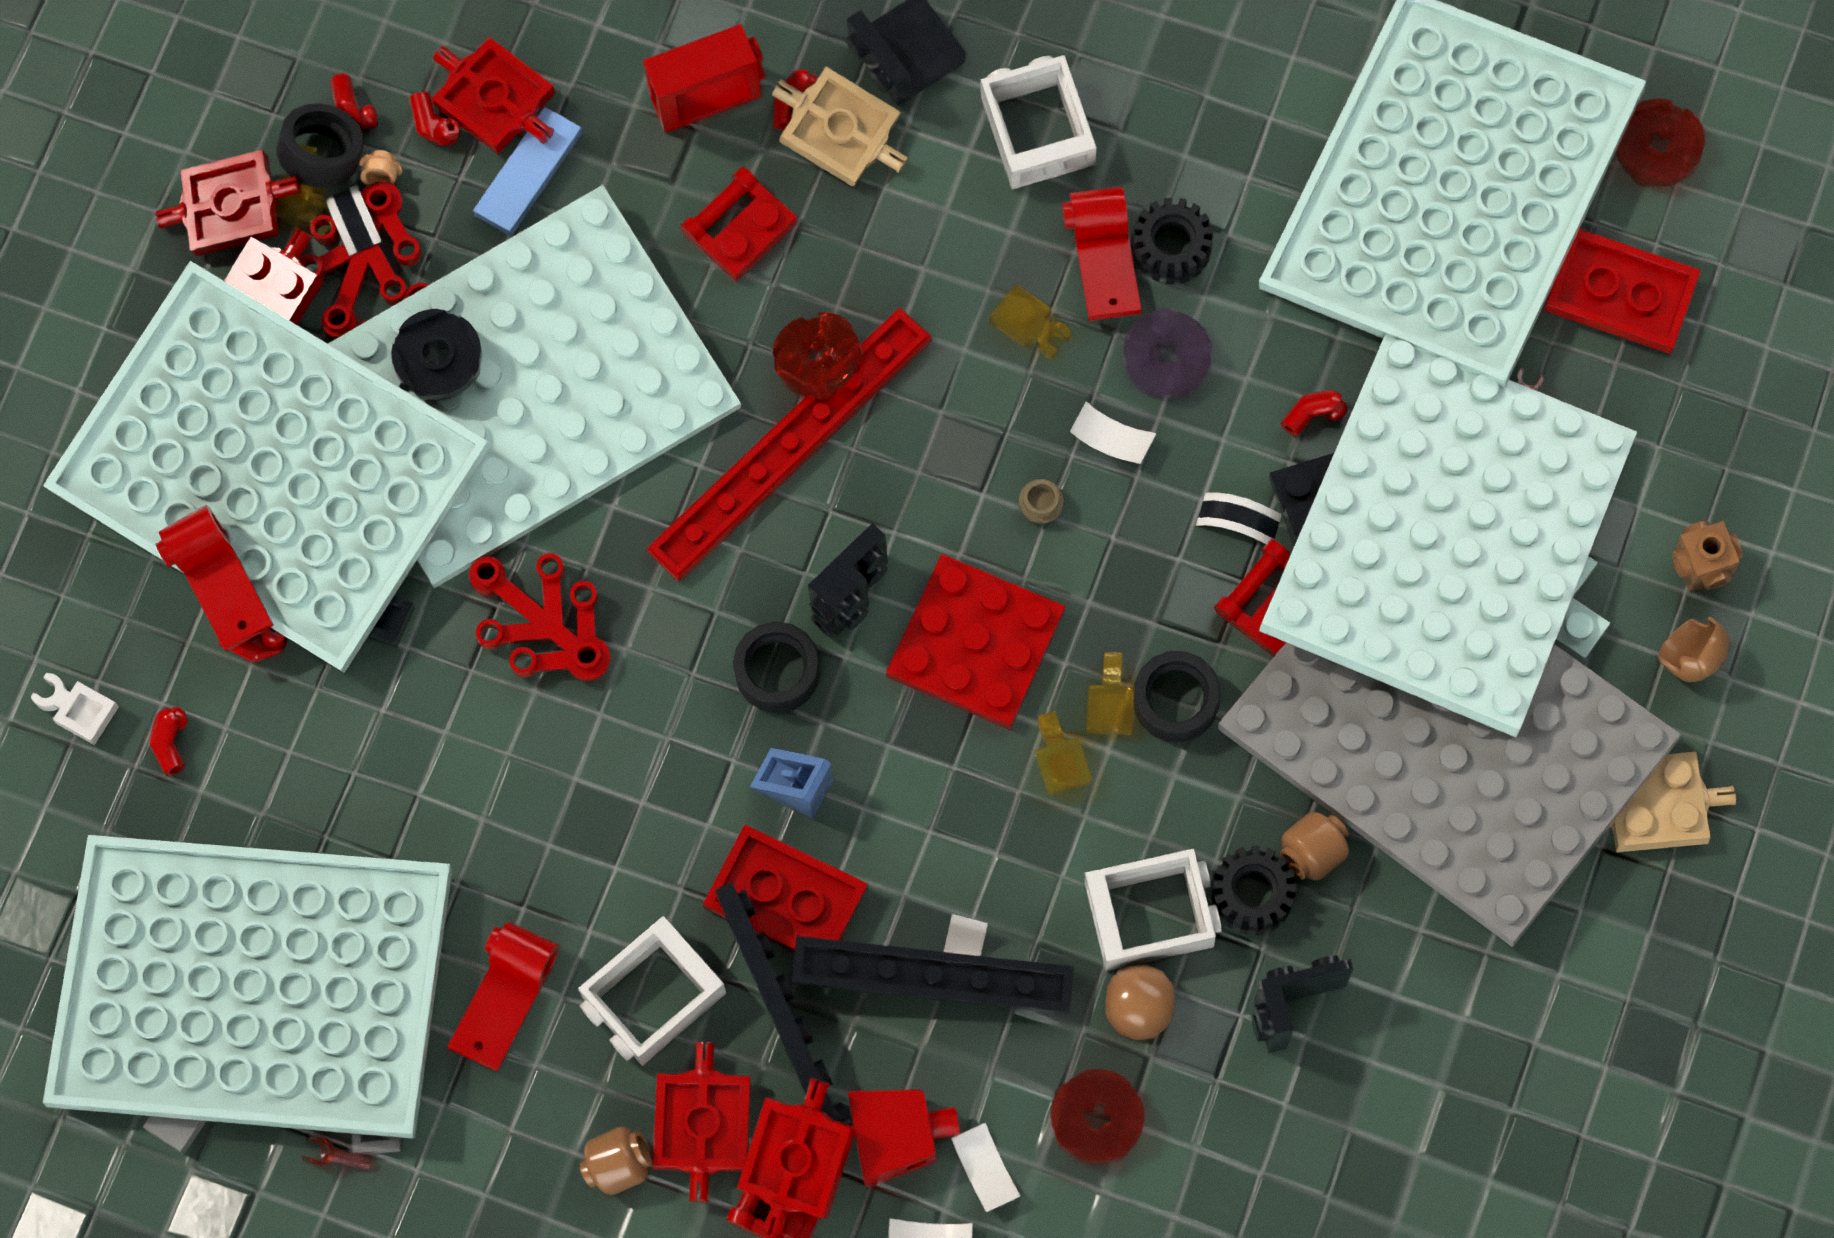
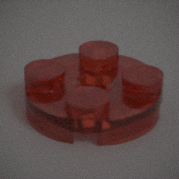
M1661 98L1638 103L1615 152L1620 165L1631 175L1633 182L1643 187L1650 185L1660 187L1674 185L1688 178L1698 168L1705 146V133L1698 117L1688 108L1684 111L1682 108L1672 105L1673 101ZM1654 134H1659L1662 140L1669 139L1671 141V144L1667 145L1666 151H1658L1650 146Z
M818 312L819 318H811L805 321L802 316L786 325L775 339L772 354L775 357L774 368L787 389L799 395L813 396L818 400H826L831 398L838 388L842 387L853 377L864 358V352L849 321L835 313ZM826 348L825 354L821 358L816 360L810 359L808 354L812 350L819 352Z
M1090 1069L1079 1073L1078 1076L1071 1078L1058 1089L1051 1106V1128L1058 1146L1072 1158L1086 1164L1105 1165L1124 1159L1129 1151L1138 1143L1144 1127V1106L1136 1090L1131 1087V1084L1123 1076L1110 1070ZM1095 1105L1104 1106V1114L1111 1116L1110 1123L1102 1124L1100 1129L1091 1128V1121L1084 1119L1085 1112H1093Z

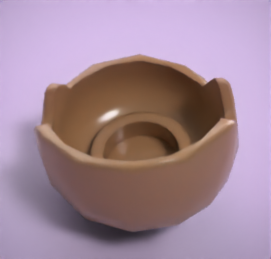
M1712 617L1707 618L1710 625H1704L1695 619L1687 620L1661 646L1658 653L1659 662L1671 674L1682 681L1697 682L1712 676L1722 667L1728 657L1731 639L1724 627Z
M1133 964L1119 969L1116 975L1111 977L1106 993L1105 1014L1109 1023L1120 1035L1133 1040L1155 1038L1171 1023L1175 1008L1174 986L1163 971L1147 964Z

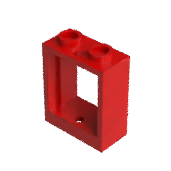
M742 24L642 60L649 97L664 133L762 97L760 81L766 79L761 61H763L762 52L755 36L747 38Z

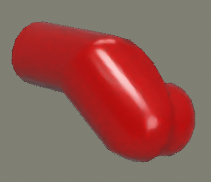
M799 69L793 71L784 82L804 93L806 89L815 84L818 77L813 73H808L806 69ZM775 96L773 127L785 130L792 119L794 108Z
M344 73L334 75L330 80L335 107L351 115L359 124L362 133H365V129L376 128L379 122L374 106L365 105L359 108L351 77Z
M418 92L409 96L418 135L439 146L454 144L461 132L457 120L452 117L450 120L436 115L429 92Z
M1331 389L1306 394L1298 400L1280 422V425L1287 433L1298 437L1313 417L1325 414L1328 420L1338 421L1347 413L1348 406L1341 399L1342 394Z
M268 628L229 651L250 662H258L280 654L287 644V638L274 629Z
M165 707L155 715L149 737V745L165 776L175 775L186 766L174 744L177 731H183L188 724L187 715L180 707H173L171 709Z

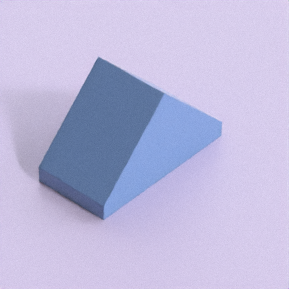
M770 748L750 788L813 820L834 781L832 765L823 758Z

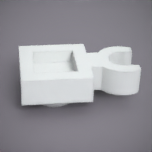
M46 673L43 678L48 684L55 687L54 694L49 698H42L38 694L33 693L31 699L44 711L58 710L53 718L57 725L95 745L119 708L116 702L78 681L71 692H69L58 676Z

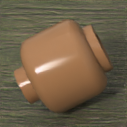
M1310 812L1282 834L1280 858L1283 856L1288 862L1287 868L1289 870L1292 869L1297 878L1301 880L1305 878L1320 880L1346 860L1349 852L1346 838L1349 836L1348 830L1334 815L1326 817L1318 812Z
M620 1126L586 1142L584 1148L585 1160L580 1162V1170L589 1187L597 1186L603 1193L612 1196L644 1182L648 1177L649 1166L653 1165V1156L646 1139L639 1131L633 1133L627 1127Z

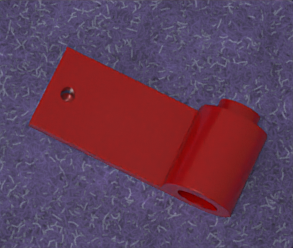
M1123 186L1069 193L1070 202L1062 203L1063 221L1065 229L1073 228L1088 320L1141 314V304L1128 236V217Z
M208 505L199 508L159 531L161 541L155 545L160 556L168 567L176 564L185 574L226 652L274 626L223 527Z
M507 922L502 928L496 926L492 930L485 946V952L490 954L489 969L453 1034L447 1049L498 1072L554 966L560 945L511 922Z

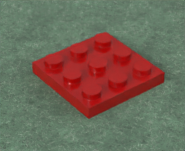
M941 554L887 668L886 677L1011 730L1065 613L1066 606Z

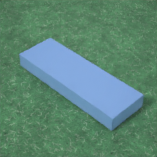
M547 107L543 108L537 118L554 129L551 139L547 137L548 142L542 144L527 132L473 210L475 217L510 237L513 236L583 134L580 126Z

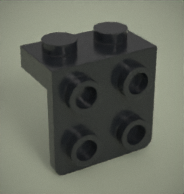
M906 0L873 22L869 21L862 10L847 18L848 36L845 38L847 46L856 59H863L870 69V75L875 85L882 93L887 92L897 106L965 63L966 53L927 0Z
M1331 955L1312 961V968L1294 972L1292 966H1285L1266 973V979L1260 980L1254 998L1255 1014L1251 1015V1020L1257 1041H1265L1268 1053L1287 1049L1293 1033V1026L1286 1002L1346 987L1353 972L1351 959L1339 961L1338 955Z

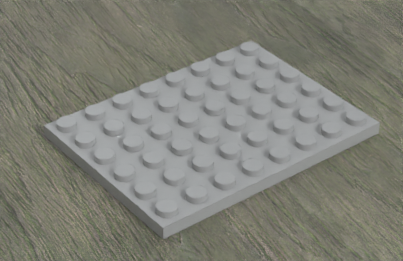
M1287 642L1218 723L1219 731L1511 947L1516 944L1679 741L1681 735L1555 644L1552 647L1517 737Z

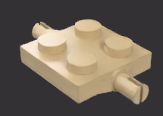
M825 67L815 84L806 89L804 93L785 83L782 79L779 81L778 86L775 87L772 96L794 108L792 119L780 136L779 142L840 180L854 187L865 169L877 159L896 170L897 173L905 165L908 156L901 154L886 144L888 134L898 120L900 111L830 68Z
M1696 752L1668 754L1610 825L1613 830L1616 852L1708 844L1711 838L1707 819L1708 809L1714 806L1735 805L1736 794H1734V786L1706 789V785L1700 777Z

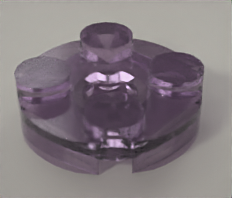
M1159 308L1152 314L1139 319L1131 327L1125 338L1123 360L1127 376L1139 391L1153 398L1164 399V396L1172 397L1179 395V397L1189 395L1197 390L1208 376L1212 342L1203 326L1191 316L1182 312H1175L1171 308ZM1162 346L1166 348L1168 346L1174 347L1176 349L1175 355L1179 359L1175 363L1169 359L1164 363L1159 362L1160 352L1158 348Z

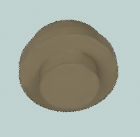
M1045 479L1033 480L1026 484L1020 492V511L1026 519L1033 523H1049L1055 520L1063 509L1064 498L1062 491L1052 481Z

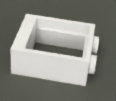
M1065 55L1056 58L1051 56L1039 57L1031 61L1028 66L1014 70L1009 68L998 69L991 72L987 78L981 79V99L1012 189L1096 165V145ZM1057 86L1074 137L1015 154L998 103Z
M1194 849L1085 873L1086 892L1105 971L1213 948L1216 938L1215 933L1222 932L1216 905L1208 906L1204 889L1211 888L1205 861L1197 862ZM1184 873L1198 933L1123 950L1109 890Z
M664 916L578 988L584 999V1002L579 1007L596 1027L604 1022L614 1034L609 1041L626 1061L634 1056L642 1066L727 994L724 983ZM661 947L701 993L645 1042L640 1044L604 1003L601 997Z

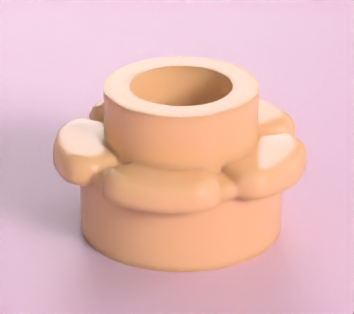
M376 150L371 154H366L359 162V165L362 166L361 180L367 186L378 181L395 185L397 176L402 174L401 164L396 161L391 153L384 150Z

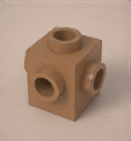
M1701 521L1686 527L1672 552L1675 570L1680 578H1684L1689 592L1704 587L1706 590H1711L1729 583L1740 563L1739 559L1742 558L1739 540L1734 533H1728L1724 521L1712 525L1708 521ZM1710 549L1712 554L1707 553L1705 550Z

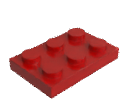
M1579 229L1552 286L1544 311L1671 354L1701 270Z
M744 824L702 905L705 910L726 919L716 897L715 889L732 882L737 893L745 889L753 905L756 915L750 917L749 920L755 934L764 932L769 941L794 952L796 936L841 941L868 890V883Z

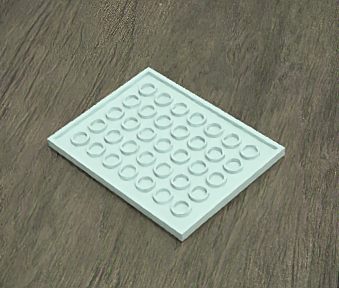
M1396 0L1259 280V289L1378 337L1384 338L1387 335L1396 340L1407 341L1420 351L1436 358L1444 357L1455 363L1456 367L1476 376L1482 374L1497 381L1499 386L1505 388L1645 90L1646 81L1437 0Z
M603 185L328 343L491 444L417 559L433 588L470 568L479 558L489 557L741 408L739 399ZM442 309L446 310V313L455 314L459 318L460 316L463 317L474 327L480 340L482 360L479 377L465 391L448 399L423 400L418 398L400 382L392 364L391 350L395 338L399 334V328L409 317L423 310ZM434 344L429 347L430 354L424 357L427 362L434 361L436 365L445 362L444 357L450 351L448 348L440 350L438 345Z
M190 261L43 486L162 561L163 559L155 545L161 541L159 531L199 508L208 505L223 527L274 624L270 628L345 673L491 444L461 424ZM176 564L172 565V567L182 572Z
M1385 335L1259 631L1517 737L1637 431L1511 380H1508L1504 388L1499 386L1497 381L1482 374L1476 376L1456 367L1455 363L1444 357L1436 358L1414 348L1407 341L1396 340Z
M88 835L43 1098L44 1105L51 1108L415 1139L451 884V865L433 862Z

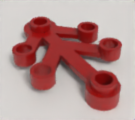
M384 181L369 184L362 190L361 195L378 234H380L382 226H384L394 242L393 252L397 261L404 266L415 265L421 259L422 250L418 241L408 235L398 217L403 206L399 190L393 184ZM384 196L387 198V201L382 206H374L372 204L378 197ZM320 215L311 222L310 231L317 243L329 245L337 240L339 231L331 216ZM321 226H332L328 234H317ZM378 243L352 255L348 254L345 245L342 244L319 257L308 254L299 259L305 267L311 264L317 265L318 269L314 274L322 279L325 274L350 262L335 305L328 307L321 317L322 328L331 341L356 328L359 324L353 309L369 265L380 283L379 290L383 300L392 306L404 300L407 286L401 277L395 276ZM406 246L415 247L414 252L409 256H402L400 254L401 250ZM398 285L401 287V291L397 295H387V290L391 286ZM340 314L346 316L342 324H331V320L335 316Z
M546 553L536 563L537 573L542 580L544 609L507 579L502 563L496 558L482 557L472 564L469 570V578L474 590L483 596H499L530 622L500 625L498 621L493 619L481 621L476 628V637L483 648L496 649L501 644L552 640L564 650L535 654L527 647L515 649L509 657V663L515 675L529 677L535 672L569 670L577 679L592 681L600 678L607 672L611 663V655L605 642L596 637L594 607L598 602V594L592 583L579 581L570 589L571 602L577 609V636L563 626L561 579L565 569L558 555ZM554 562L559 567L555 573L545 574L542 571L545 564ZM483 568H493L495 573L492 578L484 580L479 577V573ZM581 590H588L592 593V597L587 602H579L576 600V595ZM488 628H494L498 630L497 637L490 641L484 640L482 638L483 632ZM584 651H593L596 654L595 659L591 663H582L579 660L580 655ZM521 656H528L532 659L529 667L521 669L516 666L517 659Z

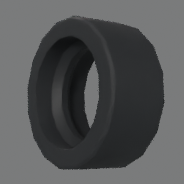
M322 103L305 104L292 110L284 119L276 154L280 166L290 177L297 175L302 184L316 188L336 187L349 181L357 171L364 137L359 124L351 115L343 110ZM310 133L325 135L337 141L344 149L345 154L336 158L313 156L304 151L295 141V138Z
M774 621L758 625L744 635L736 647L733 661L739 691L747 702L762 711L782 713L795 710L807 702L818 687L821 669L816 645L806 632L793 624ZM775 642L786 643L794 647L801 655L804 664L803 674L798 683L791 689L778 693L768 692L759 687L752 679L750 672L751 660L756 651L764 645Z
M1168 651L1153 657L1141 668L1134 684V710L1140 724L1152 736L1167 742H1186L1199 737L1212 725L1219 710L1220 684L1213 668L1201 657L1186 651ZM1168 672H1184L1192 675L1200 683L1203 690V704L1200 711L1194 717L1183 722H1171L1161 718L1154 711L1150 702V690L1153 683L1161 675Z

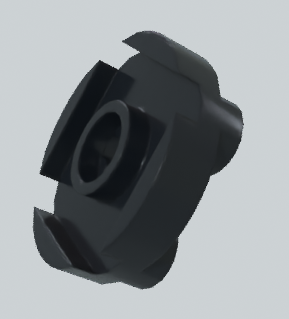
M428 309L420 311L404 321L392 345L391 359L400 382L418 398L423 400H442L462 393L479 377L482 348L478 334L468 320L461 316L459 318L455 314L446 313V310ZM437 344L440 350L449 349L450 353L444 357L445 362L436 365L434 361L427 362L424 357L430 354L429 347L431 345Z

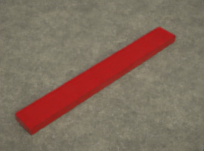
M899 307L646 548L647 553L678 583L682 581L932 342L931 335Z

